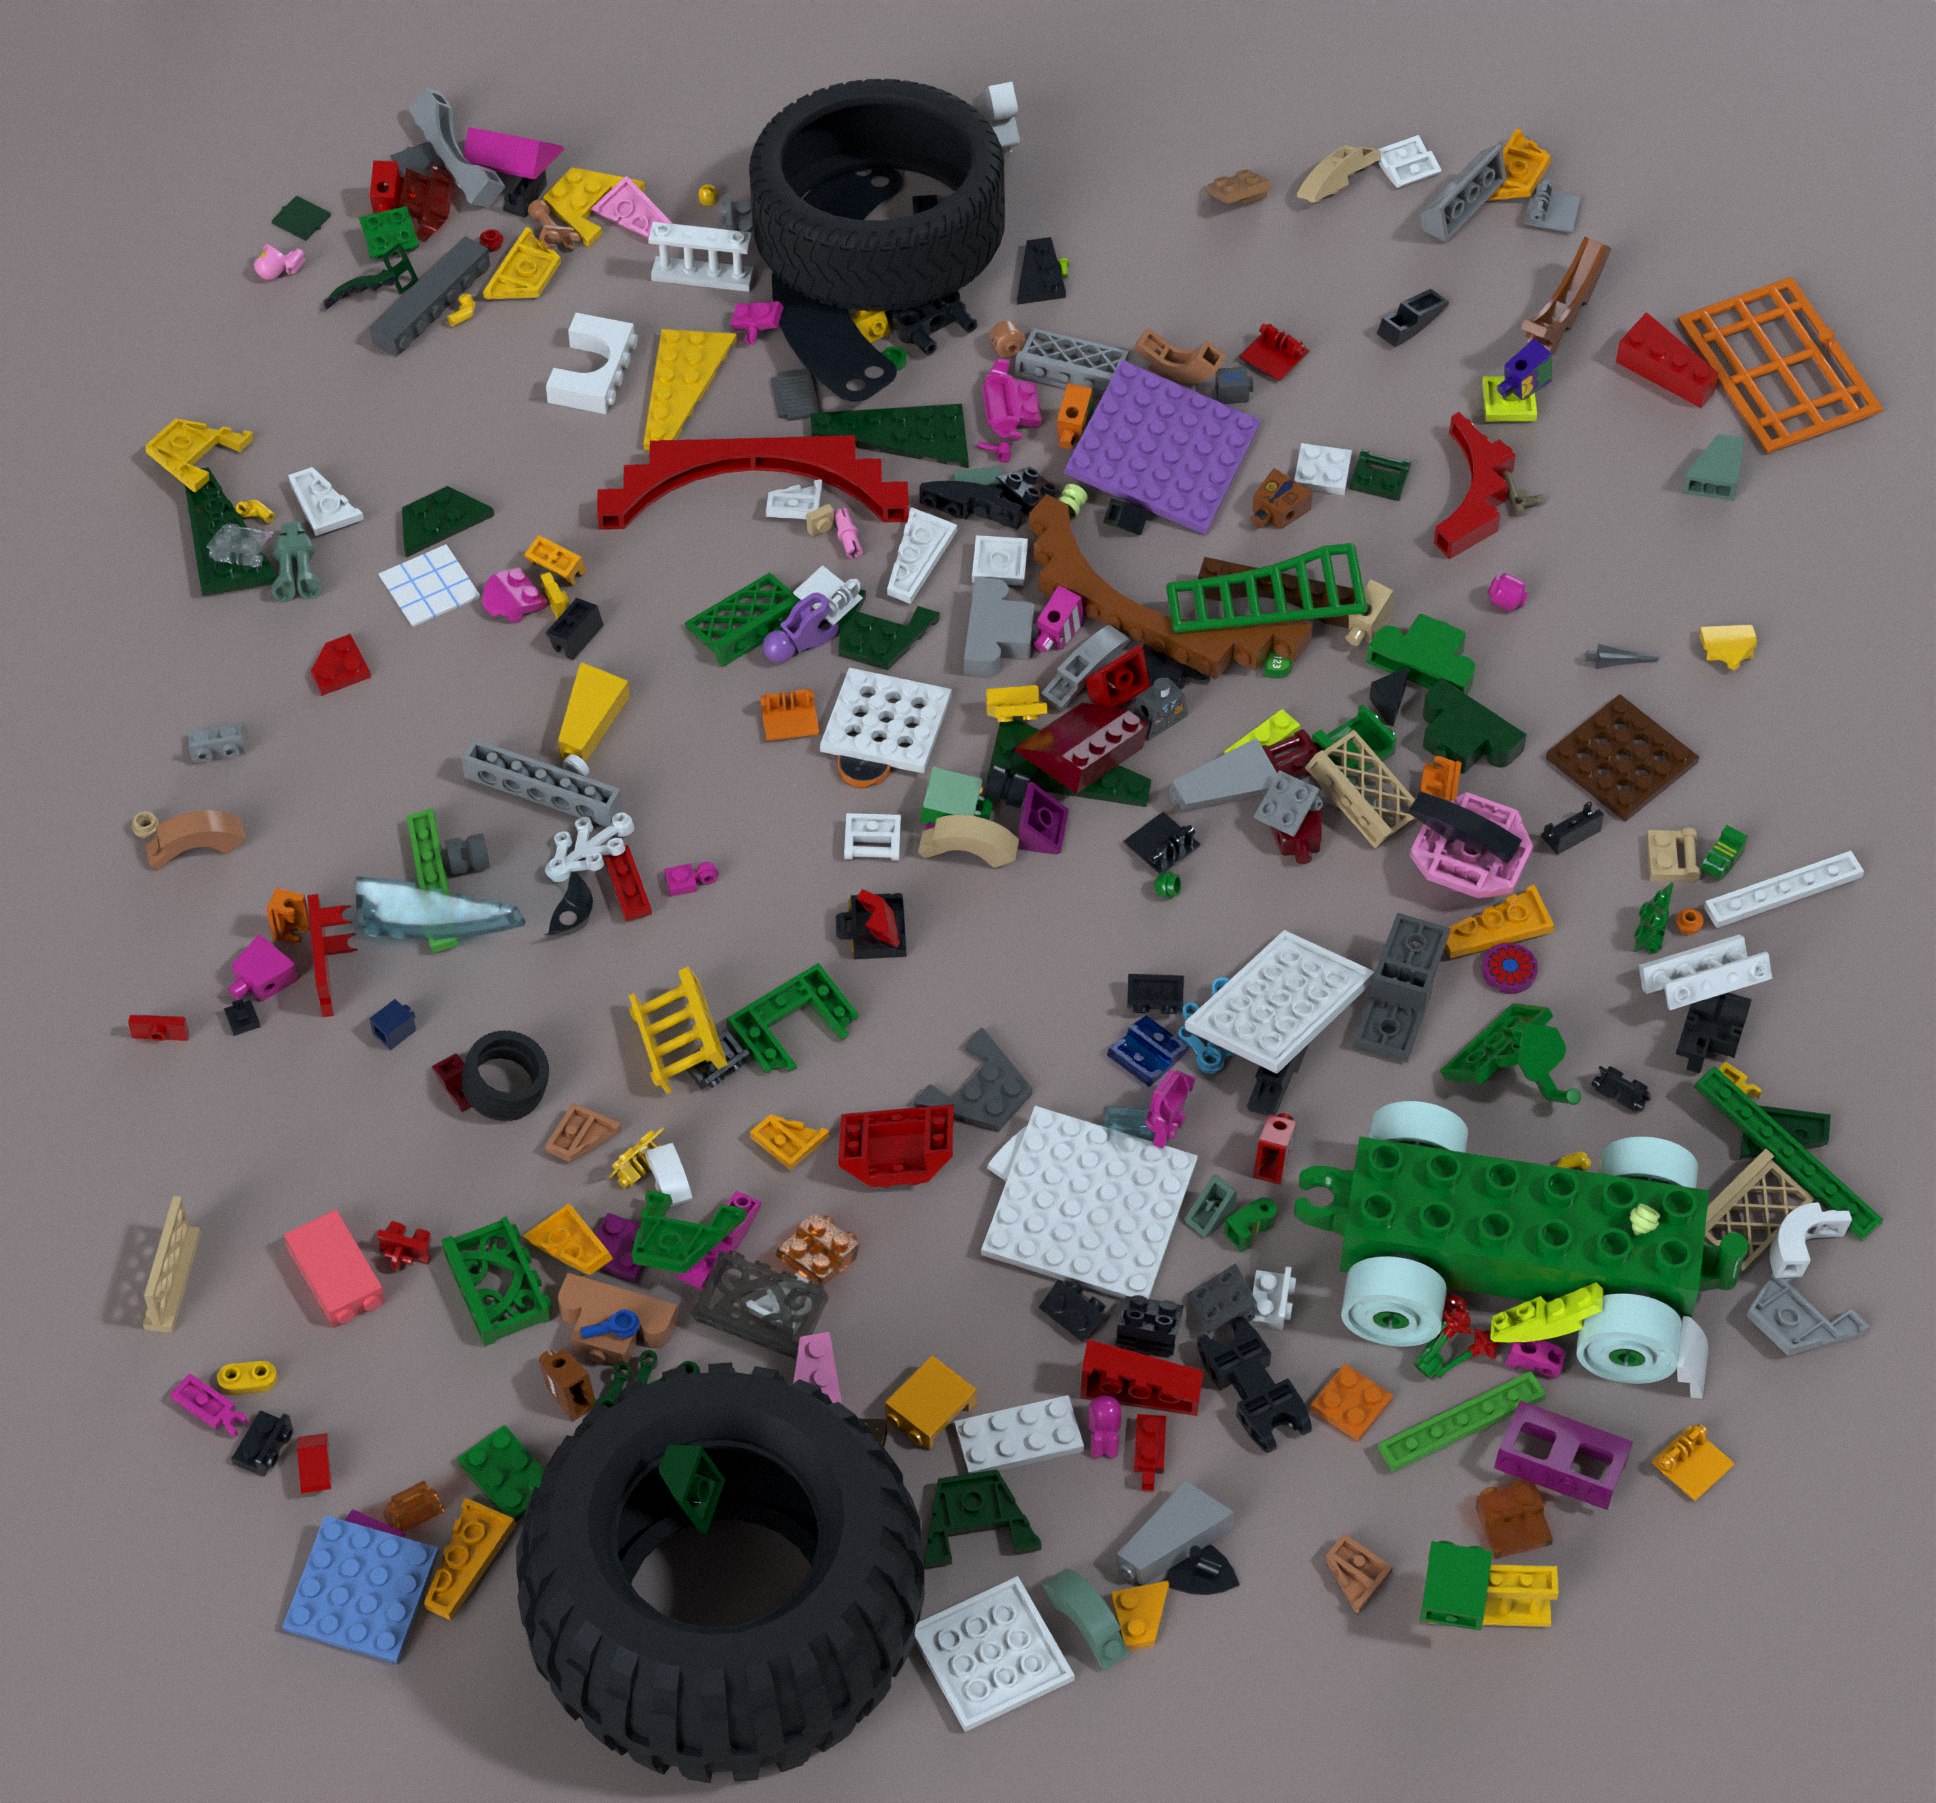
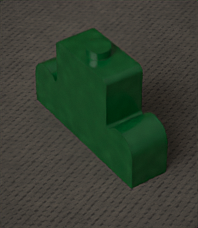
M1441 678L1426 693L1423 718L1429 725L1425 728L1423 748L1434 756H1441L1454 762H1462L1460 773H1466L1483 755H1486L1487 761L1492 766L1502 768L1511 764L1524 751L1526 733Z

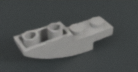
M1109 624L1103 627L1080 645L1057 669L1058 674L1041 692V698L1063 712L1086 686L1085 679L1111 663L1128 644L1130 639Z

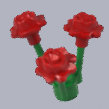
M1450 1294L1447 1298L1445 1297L1440 1333L1436 1338L1427 1343L1424 1350L1416 1357L1417 1360L1413 1363L1429 1379H1432L1435 1375L1441 1378L1448 1370L1471 1356L1473 1358L1480 1353L1493 1360L1496 1358L1494 1351L1499 1345L1498 1342H1493L1490 1339L1491 1331L1485 1330L1482 1332L1480 1329L1475 1328L1473 1329L1476 1336L1474 1337V1344L1468 1347V1351L1442 1366L1444 1358L1438 1351L1449 1338L1452 1339L1456 1333H1467L1470 1335L1473 1333L1469 1327L1471 1318L1466 1310L1467 1303L1455 1294Z

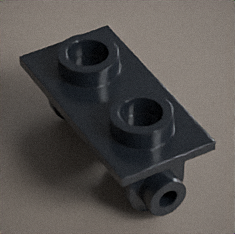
M1599 1066L1602 1076H1595L1591 1086L1595 1087V1091L1612 1100L1617 1091L1622 1093L1617 1101L1619 1104L1631 1109L1633 1112H1636V1110L1642 1112L1646 1105V1102L1643 1101L1644 1097L1651 1100L1650 1092L1647 1091L1648 1087L1638 1080L1633 1079L1630 1082L1622 1078L1624 1074L1614 1067L1609 1066L1606 1069Z

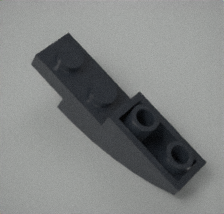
M932 481L921 483L919 486L920 504L943 511L951 516L967 520L970 513H973L978 517L987 518L1017 530L1022 523V506L1003 499V490L964 481Z
M1309 1044L1277 1074L1259 1066L1255 1075L1257 1082L1247 1104L1249 1111L1266 1116H1276L1292 1075L1298 1072Z

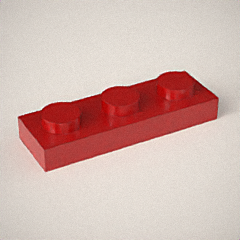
M625 845V851L620 855H602L625 922L652 915L651 906L629 845Z

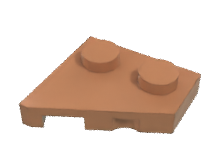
M572 1103L545 1145V1150L547 1153L571 1163L621 1131V1123Z
M1344 1533L1327 1552L1325 1561L1357 1614H1359L1385 1582L1393 1569L1387 1562Z

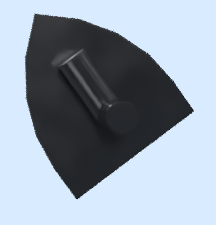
M1211 1544L1203 1549L1196 1545L1192 1546L1189 1557L1170 1568L1164 1580L1168 1581L1170 1588L1195 1595L1223 1593L1240 1585L1229 1561Z

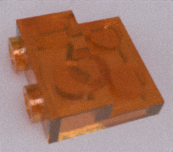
M815 1212L798 1225L794 1236L777 1248L776 1257L817 1286L822 1287L856 1260L860 1243L852 1232L847 1231L844 1233L837 1228L829 1216L821 1217Z
M1517 1480L1512 1482L1507 1489L1498 1491L1497 1487H1489L1484 1489L1480 1496H1477L1475 1508L1495 1559L1552 1545L1553 1537L1543 1514L1544 1505L1534 1483Z

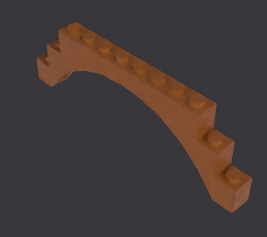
M1046 494L1029 513V531L1039 536L1034 542V561L1044 566L1039 572L1038 591L1048 597H1052L1058 586H1061L1081 597L1083 613L1088 617L1106 625H1111L1135 641L1147 644L1157 652H1162L1176 659L1179 663L1198 670L1203 675L1217 679L1232 660L1256 671L1271 651L1295 662L1311 643L1313 625L1304 620L1175 633L1172 629L1171 616L1137 604L1113 589L1092 569L1081 554L1073 536L1068 504Z

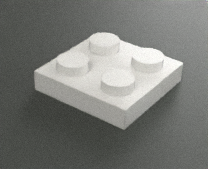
M1301 443L1294 481L1310 491L1345 496L1352 450Z
M976 535L972 582H974L975 577L999 579L1006 582L1007 585L1024 586L1028 539Z

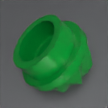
M1167 871L1157 876L1154 881V889L1161 897L1171 899L1173 896L1180 894L1181 878L1178 874Z

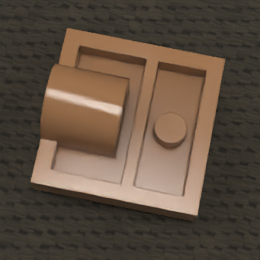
M1249 169L1240 170L1235 176L1229 178L1226 176L1214 179L1213 183L1206 185L1209 195L1226 204L1238 200L1248 204L1266 198L1267 191L1271 190L1270 180Z

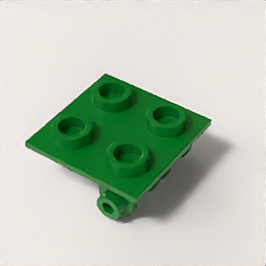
M407 206L359 217L370 259L375 258V260H378V258L398 243L402 244L405 252L410 250L412 252L414 248L419 247ZM398 249L393 252V253L396 252L397 255L400 254V252H399Z
M1670 883L1663 890H1659L1653 899L1641 906L1639 911V917H1641L1640 924L1634 934V939H1636L1635 952L1642 946L1647 948V951L1652 954H1656L1662 949L1673 883Z

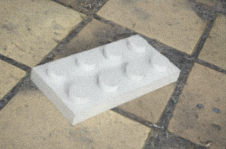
M1069 1395L954 1421V1429L967 1474L996 1469L1001 1471L1084 1452V1444Z

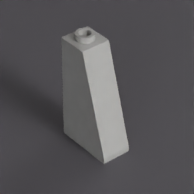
M1255 738L1172 781L1169 787V796L1175 806L1179 805L1182 811L1265 796L1277 776V772L1258 739Z
M1185 1480L1117 1553L1120 1573L1127 1580H1135L1143 1586L1188 1558L1192 1546L1196 1545L1203 1549L1229 1533L1234 1528L1233 1511Z

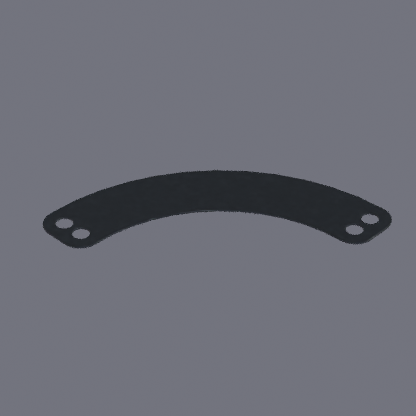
M872 168V172L865 176L857 175L854 171L827 179L815 186L804 198V201L814 208L834 216L865 220L880 203L901 187L902 177L893 168ZM877 176H884L888 178L889 183L885 186L877 187L871 183V180ZM772 272L773 302L779 301L783 306L779 325L798 359L818 381L841 399L852 402L866 400L894 381L897 375L895 364L862 335L853 322L848 309L838 308L836 304L830 306L820 303V300L817 298L816 300L807 298L803 295V292L798 293L796 290L791 289L789 284L783 283ZM876 366L883 370V374L878 378H870L865 375V370ZM860 379L865 383V386L861 390L852 391L847 388L846 384L850 380Z

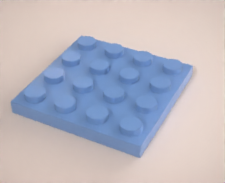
M325 1515L282 1626L283 1630L398 1664L440 1552L438 1547Z

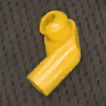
M470 294L461 295L458 299L460 302L459 310L447 316L452 327L473 316L476 304Z
M258 500L240 501L235 507L236 512L243 518L259 517L268 524L275 518V513Z
M1579 1151L1563 1156L1555 1167L1568 1169L1577 1167L1578 1170L1586 1171L1592 1162L1586 1153Z

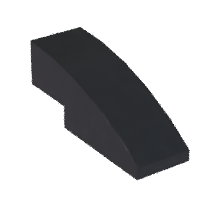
M1432 289L1411 297L1400 303L1398 311L1382 318L1377 335L1394 347H1397L1429 325L1448 306L1449 301Z

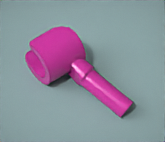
M978 442V448L996 453L998 461L1008 462L1010 460L1011 452L1007 442H1001L999 445Z

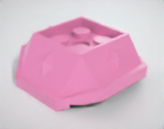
M1468 792L1450 801L1485 817L1522 839L1513 858L1508 863H1505L1486 849L1478 853L1458 838L1452 843L1423 824L1411 848L1410 857L1426 880L1448 887L1453 892H1462L1486 900L1499 895L1513 894L1533 849L1518 810Z

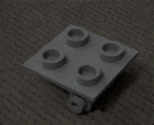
M1236 1263L1187 1294L1207 1334L1237 1315L1246 1321H1252L1255 1318L1256 1309L1253 1305L1257 1302Z

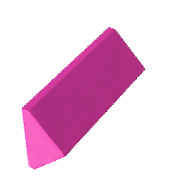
M468 127L463 156L472 165H479L496 172L536 179L559 156L564 148L562 145Z

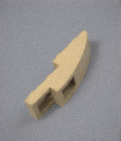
M1347 145L1338 148L1313 169L1298 190L1297 197L1315 203L1322 201L1323 197L1329 194L1338 193L1339 189L1349 185V176H1353L1360 169L1371 167L1372 163L1381 159L1380 150L1365 146L1356 148Z

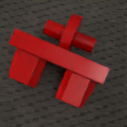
M391 1221L386 1230L379 1229L376 1236L380 1243L379 1251L385 1252L384 1258L392 1260V1269L398 1271L403 1264L412 1266L413 1261L428 1265L431 1259L429 1249L431 1234L429 1231L420 1228L416 1229L413 1237L409 1238L405 1236L406 1226L395 1221Z

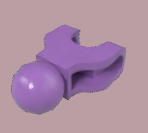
M816 592L799 601L791 610L789 617L780 624L782 630H774L764 638L762 645L763 653L769 660L774 663H783L794 655L795 649L800 653L807 648L820 647L838 633V622L834 626L831 624L826 630L820 629L823 624L829 623L824 619L830 612V605L826 596ZM821 603L818 609L811 612V607L814 604Z

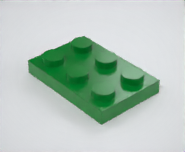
M506 1425L500 1427L457 1458L458 1465L500 1513L514 1518L515 1522L525 1516L534 1486L540 1488L545 1470Z

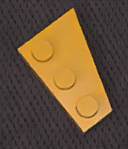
M570 1203L522 1236L527 1244L589 1276L613 1259L609 1251Z

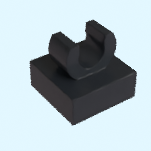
M243 999L233 1001L232 1006L224 1008L234 1036L260 1028V1022L251 1000L244 1002Z

